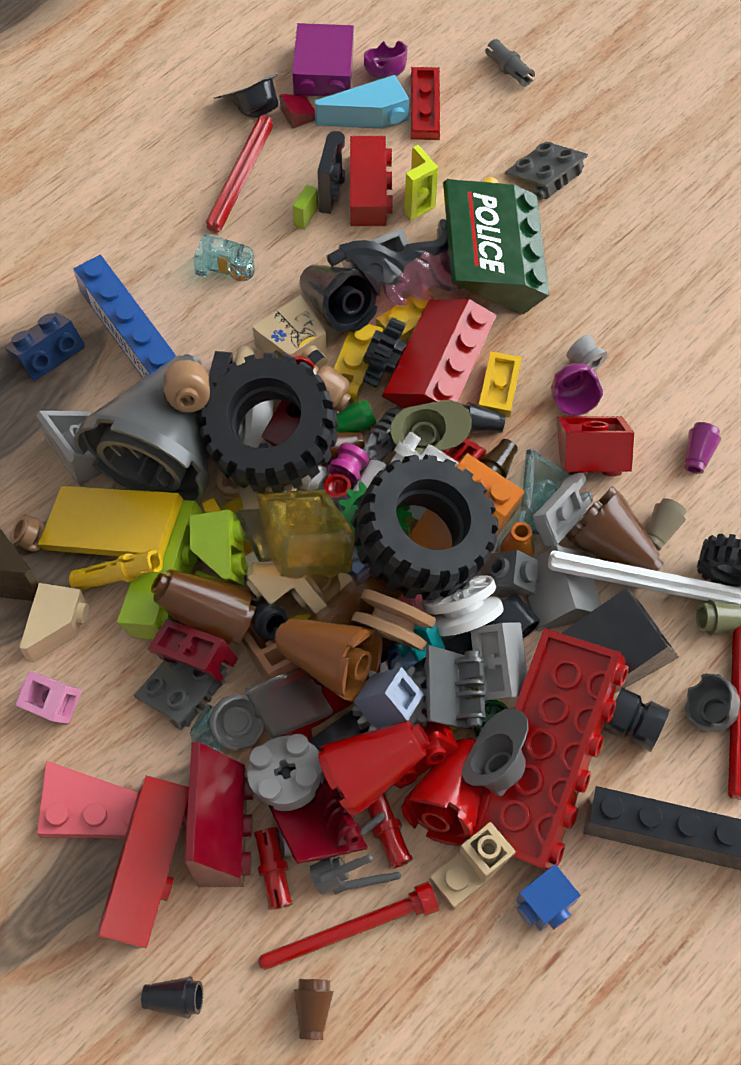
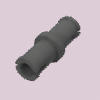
M493 39L488 43L487 46L493 51L486 48V55L499 64V68L504 74H510L523 87L533 81L528 74L531 77H535L534 70L521 61L520 55L517 52L507 49L498 39Z

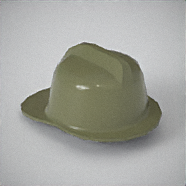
M452 400L437 401L403 409L393 419L390 434L396 446L399 441L403 442L409 432L419 436L421 440L416 446L415 451L421 455L428 444L443 451L460 445L467 438L471 431L472 418L468 409L461 403Z

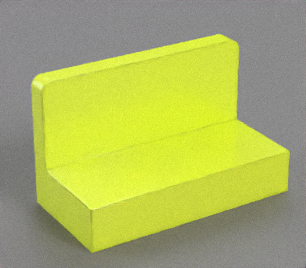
M419 145L412 147L411 170L406 172L404 214L410 221L436 207L438 166Z

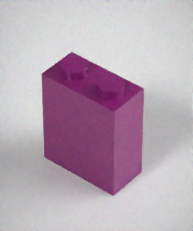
M297 23L292 72L294 95L330 96L351 89L354 25Z

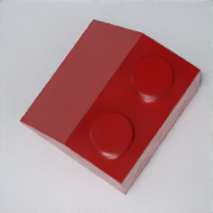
M557 416L560 464L565 472H569L570 475L584 473V476H587L589 472H602L606 476H620L622 472H632L634 431L622 416Z

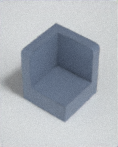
M399 667L372 675L354 702L376 728H381L408 721L424 694L405 670Z

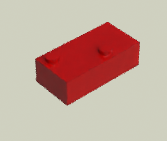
M147 775L141 782L96 937L138 948H147L160 900H168L174 877L167 875L181 825L185 826L187 822L188 786Z

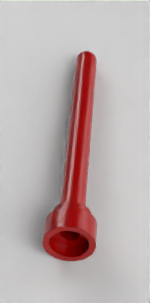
M429 881L414 886L415 891L408 893V898L264 953L259 957L258 965L260 968L268 970L415 912L416 916L422 913L424 916H428L438 912L439 906Z

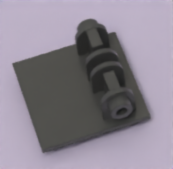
M544 142L539 144L530 154L516 161L515 165L505 171V174L535 184L534 194L539 200L548 199L557 190L563 188L564 185H567L572 179L582 173L584 168L583 160L588 157V154L553 144L552 142Z
M430 645L426 646L424 668L427 675V697L425 707L429 722L468 730L472 729V727L482 726V719H486L485 699L480 697H484L485 692L471 691L472 687L485 685L484 680L473 679L484 677V659L480 658V651H466L465 655Z
M173 660L172 662L163 661L134 694V697L171 718L170 722L176 728L182 730L184 726L189 727L191 721L199 713L195 707L200 710L205 708L201 700L204 699L210 702L212 700L211 696L226 681H217L205 672ZM221 664L219 672L223 674L225 679L228 675L225 671L228 668Z

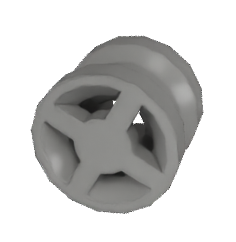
M585 335L569 348L566 356L571 362L586 364L596 371L604 363L608 354L603 348H598L595 345V340L591 335Z

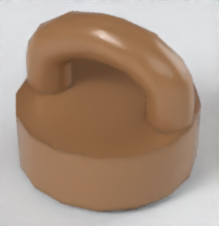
M27 514L20 516L11 532L12 545L31 552L41 549L38 543L45 524Z

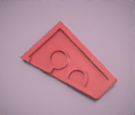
M46 761L37 834L40 838L125 839L138 792Z

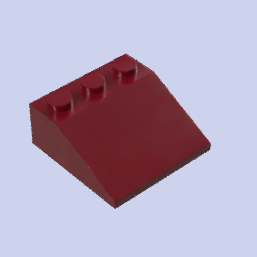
M191 742L185 862L198 887H244V876H251L252 867L251 852H245L246 837H252L253 815L246 814L247 800L254 799V793L248 782L246 767L244 764L201 742Z

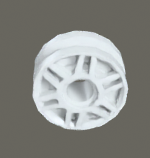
M483 575L473 577L463 589L458 588L454 594L444 598L439 594L435 600L422 601L424 611L427 614L436 615L434 617L436 619L435 625L440 636L457 635L484 626L501 615L504 609L498 597H489L496 589L494 579L491 576Z

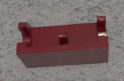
M169 619L165 620L148 647V650L158 655L161 660L172 662L173 660L205 672L217 681L224 680L223 674L219 672L221 663L223 662L234 667L238 660L224 639Z

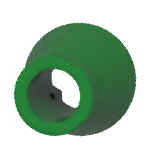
M367 399L361 402L356 400L336 414L338 427L335 431L355 433L371 430L370 426L377 422Z

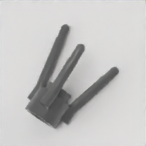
M379 813L362 825L361 835L364 836L383 821L386 817L385 813ZM372 855L357 858L346 864L341 857L336 859L335 857L321 859L320 862L310 866L312 880L320 894L333 890L336 895L348 889L385 883L401 878L399 872L345 881L349 879L350 871L372 862Z

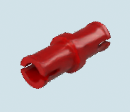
M384 793L367 808L371 819L381 812L386 815L385 819L372 829L374 838H379L390 869H395L408 864L413 860V857L410 855L400 831L402 828L401 821L398 818L395 819Z
M265 828L264 833L262 830L254 832L261 862L258 872L259 876L264 878L269 904L268 909H281L282 905L284 907L291 906L293 902L290 897L285 872L289 868L287 861L283 860L278 828Z

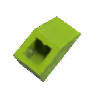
M229 509L190 515V550L224 580L245 587L244 575L247 574L248 563L244 555L243 541L247 538V529L243 519Z

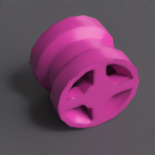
M343 443L337 450V459H333L330 462L328 471L331 475H345L350 480L351 485H355L361 477V469L367 467L370 459L361 448L350 443Z

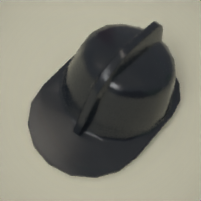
M278 74L267 77L248 88L213 98L216 99L229 95L242 114L257 118L278 107L277 94L273 83V78L278 76Z

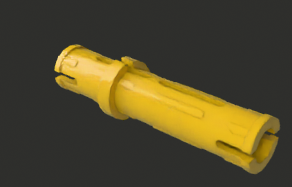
M149 550L137 555L131 553L123 554L114 561L71 571L69 584L71 588L83 591L121 580L132 582L137 580L139 576L161 571L163 560L161 554L156 553V550Z

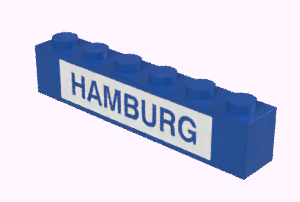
M101 254L73 268L81 294L143 378L176 356Z

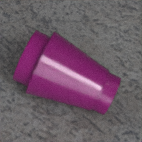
M697 422L689 430L686 463L684 466L687 471L696 474L704 473L721 441L719 436L720 429L715 425Z

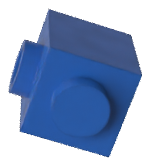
M555 864L519 893L516 899L519 904L517 911L530 927L535 924L539 931H542L550 925L555 930L571 916L568 909L577 902L581 895Z

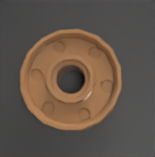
M364 589L361 599L374 608L373 613L354 612L351 621L362 627H370L376 630L375 634L381 635L386 639L419 651H424L427 642L413 631L416 626L433 629L436 619L402 601L376 591Z

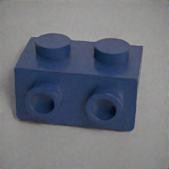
M57 312L42 316L38 320V324L27 331L18 332L11 338V342L4 346L9 356L22 364L28 376L34 381L85 347L72 321Z

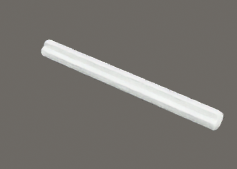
M551 551L549 555L548 568L552 571L703 601L714 600L741 606V588L559 551Z

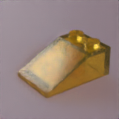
M325 490L284 491L275 494L273 492H257V501L271 558L281 577L299 579L304 577V575L317 574L333 577L339 573L351 572L355 532Z

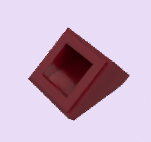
M279 95L280 109L292 129L315 120V109L306 96Z

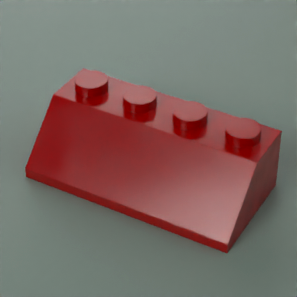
M429 299L384 389L382 397L403 409L444 400L458 402L497 315L470 299Z

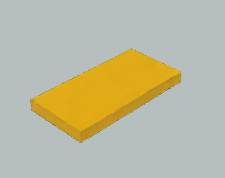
M61 486L38 545L47 551L121 556L127 553L137 555L149 550H156V553H160L163 559L183 498L179 493Z

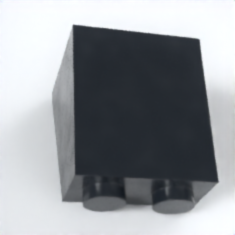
M627 588L562 632V634L621 652L626 660L625 665L629 667L627 678L622 686L623 688L630 686L679 658L641 602ZM617 686L615 693L619 692L622 687Z

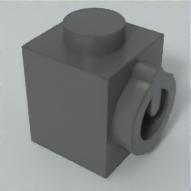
M519 550L490 553V558L482 567V575L491 576L494 579L496 589L493 594L501 598L510 597L514 594H518V596L535 594L536 583L540 581L538 577V560Z

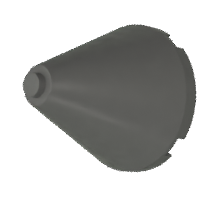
M184 354L183 356H175L86 417L75 433L74 442L81 455H85L88 449L96 457L93 467L111 480L130 490L179 493L183 500L198 502L209 483L208 451L200 434L202 424L199 421V410L193 413L175 411L168 406L164 399L163 377L166 369L171 364L180 360H191L201 365V361L195 356Z

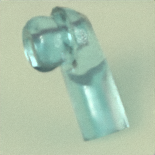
M207 704L191 728L192 742H201L220 752V744L214 741L209 723L214 707Z

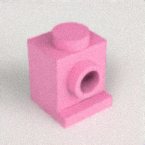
M29 671L27 678L19 688V698L16 706L50 721L69 724L83 690L44 674Z

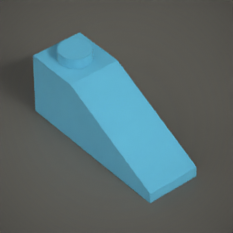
M395 75L315 100V122L318 126L385 128L406 121L409 116V98Z

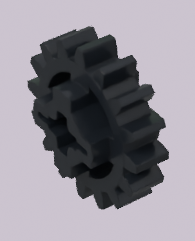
M392 317L384 333L378 330L375 331L362 362L369 365L363 382L377 388L384 373L392 375L406 347V343L400 341L406 323Z

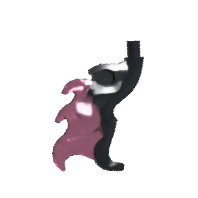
M441 219L438 222L441 232L438 239L406 244L400 252H394L376 242L358 240L341 244L338 247L339 249L326 255L327 261L332 267L345 260L346 262L350 261L357 269L369 273L376 280L378 287H380L379 284L383 285L387 298L398 306L408 305V301L401 297L402 293L411 294L416 299L422 301H429V299H434V296L427 293L430 287H438L453 292L462 289L452 284L447 224L445 219Z

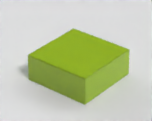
M306 184L292 205L294 226L305 230L318 210L317 188Z

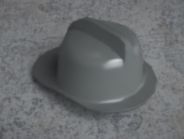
M515 708L504 709L486 722L462 767V776L467 784L484 786L494 795L502 796L508 788L516 784L523 776L525 758L521 748L528 732V719L522 711Z

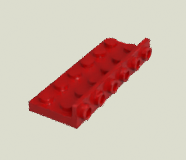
M546 628L543 629L514 707L522 711L528 719V732L521 748L525 758L524 774L502 796L494 795L489 789L484 788L473 835L491 822L516 851L512 857L544 870L550 869L555 864L557 866L560 864L565 852V844L562 843L567 828L572 829L578 815V807H575L579 792L584 793L590 782L591 772L588 771L592 756L597 757L603 745L604 737L600 733L604 722H610L616 708V701L613 700L617 686L622 687L627 678L629 667L625 665L626 660L621 652Z

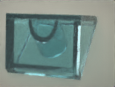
M532 448L526 450L521 472L520 488L525 492L518 509L517 522L529 524L532 528V534L540 535L536 529L533 515L560 488L561 483L571 475Z

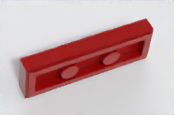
M411 67V139L440 140V67Z

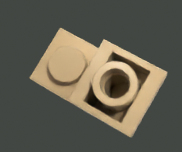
M253 562L248 566L249 580H247V584L258 598L264 596L272 604L294 588L292 594L303 608L309 606L316 614L327 606L324 592L304 568Z
M490 822L462 844L460 852L432 874L429 880L454 910L479 890L516 851Z

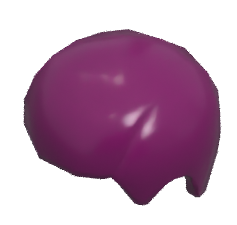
M383 41L377 48H371L364 52L365 69L376 78L383 79L393 75L397 77L405 70L408 46L402 41H397L394 47H389Z
M574 363L563 367L554 375L551 384V394L559 410L572 416L587 414L598 405L603 396V389L596 372L590 366L582 363Z

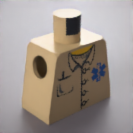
M301 295L252 326L254 345L262 352L275 353L277 359H282L284 354L292 357L302 356L312 361L314 366L320 369L327 365L328 359L323 354L326 349L325 330Z

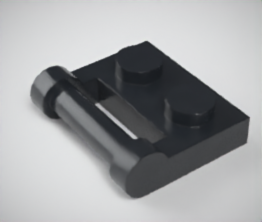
M332 131L327 135L317 171L319 212L331 214L334 202L338 203L340 200L341 185L345 182V170L342 168V149L345 146V136L340 131Z

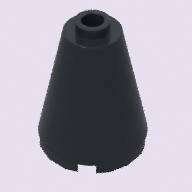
M313 264L305 268L300 276V288L327 323L337 331H359L369 324L376 314L378 307L375 303L377 295L380 297V289L376 280L366 271Z

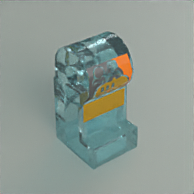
M207 234L202 235L193 257L195 275L207 277L209 271L229 275L232 279L242 282L253 277L255 273L254 253L249 246Z

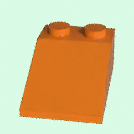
M467 453L457 465V468L462 471L465 468L474 474L472 479L476 483L481 482L487 489L485 496L487 499L491 498L496 508L492 516L498 518L499 530L495 533L496 537H498L518 511L525 491ZM427 509L409 535V538L418 545L428 549L444 550L452 548V538L447 525L436 513Z

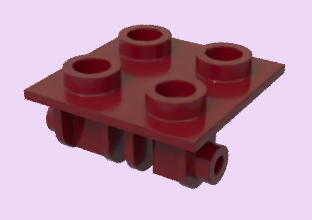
M324 778L323 784L320 782L315 793L316 796L311 802L301 808L280 811L268 805L296 864L367 850L368 848L361 835V827L354 822L352 815L339 802L344 798L340 796L337 788L334 790L330 788L326 778Z

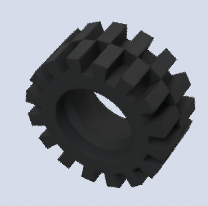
M718 534L717 537L711 535L708 539H705L697 564V571L699 574H702V578L705 580L711 579L710 582L740 588L741 539H736L734 534H729V537H725L724 534Z

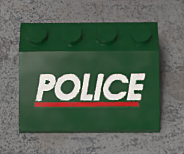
M446 179L443 182L452 284L525 314L549 296L537 196L514 184Z

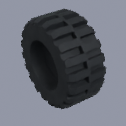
M264 353L263 358L256 359L254 354L244 357V363L238 366L235 362L231 363L226 367L228 373L224 376L218 374L213 379L214 389L210 391L209 400L205 405L206 408L199 410V421L202 424L200 428L202 440L221 472L227 478L231 477L236 485L242 488L250 485L253 492L264 493L266 487H271L274 494L284 492V486L290 484L296 489L303 485L301 479L307 475L313 479L320 473L318 464L320 462L327 464L332 456L329 448L336 446L338 436L335 429L338 427V421L329 391H327L322 378L319 375H314L312 367L305 362H300L297 365L295 357L284 354L282 359H277L275 353ZM268 400H284L299 408L301 413L299 425L291 437L283 443L270 448H254L245 445L240 440L239 428L244 416L259 403Z
M426 454L423 459H419L418 455L405 456L402 462L394 460L387 464L384 470H380L374 476L357 505L358 509L354 514L352 522L355 528L352 534L353 544L356 547L361 546L357 555L363 565L368 563L371 567L368 573L375 580L380 577L386 582L384 587L393 593L396 589L404 591L403 597L415 599L418 594H421L423 600H435L439 594L444 598L454 594L458 588L463 589L490 558V553L495 548L497 542L495 533L499 530L498 518L492 516L496 510L493 500L486 498L485 493L487 489L481 482L476 483L472 479L474 474L466 468L462 471L455 467L456 462L445 459L444 462L438 461L437 456ZM403 506H420L436 513L445 522L450 531L452 548L433 550L422 547L412 541L402 530L397 519L396 509Z

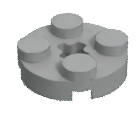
M304 735L280 736L252 750L250 754L251 762L247 772L248 782L255 797L262 804L271 805L275 810L290 811L305 806L316 796L315 791L318 789L320 782L323 784L325 775L318 759V749L308 742ZM286 766L296 768L290 772L291 777L288 779H284L282 775H277Z

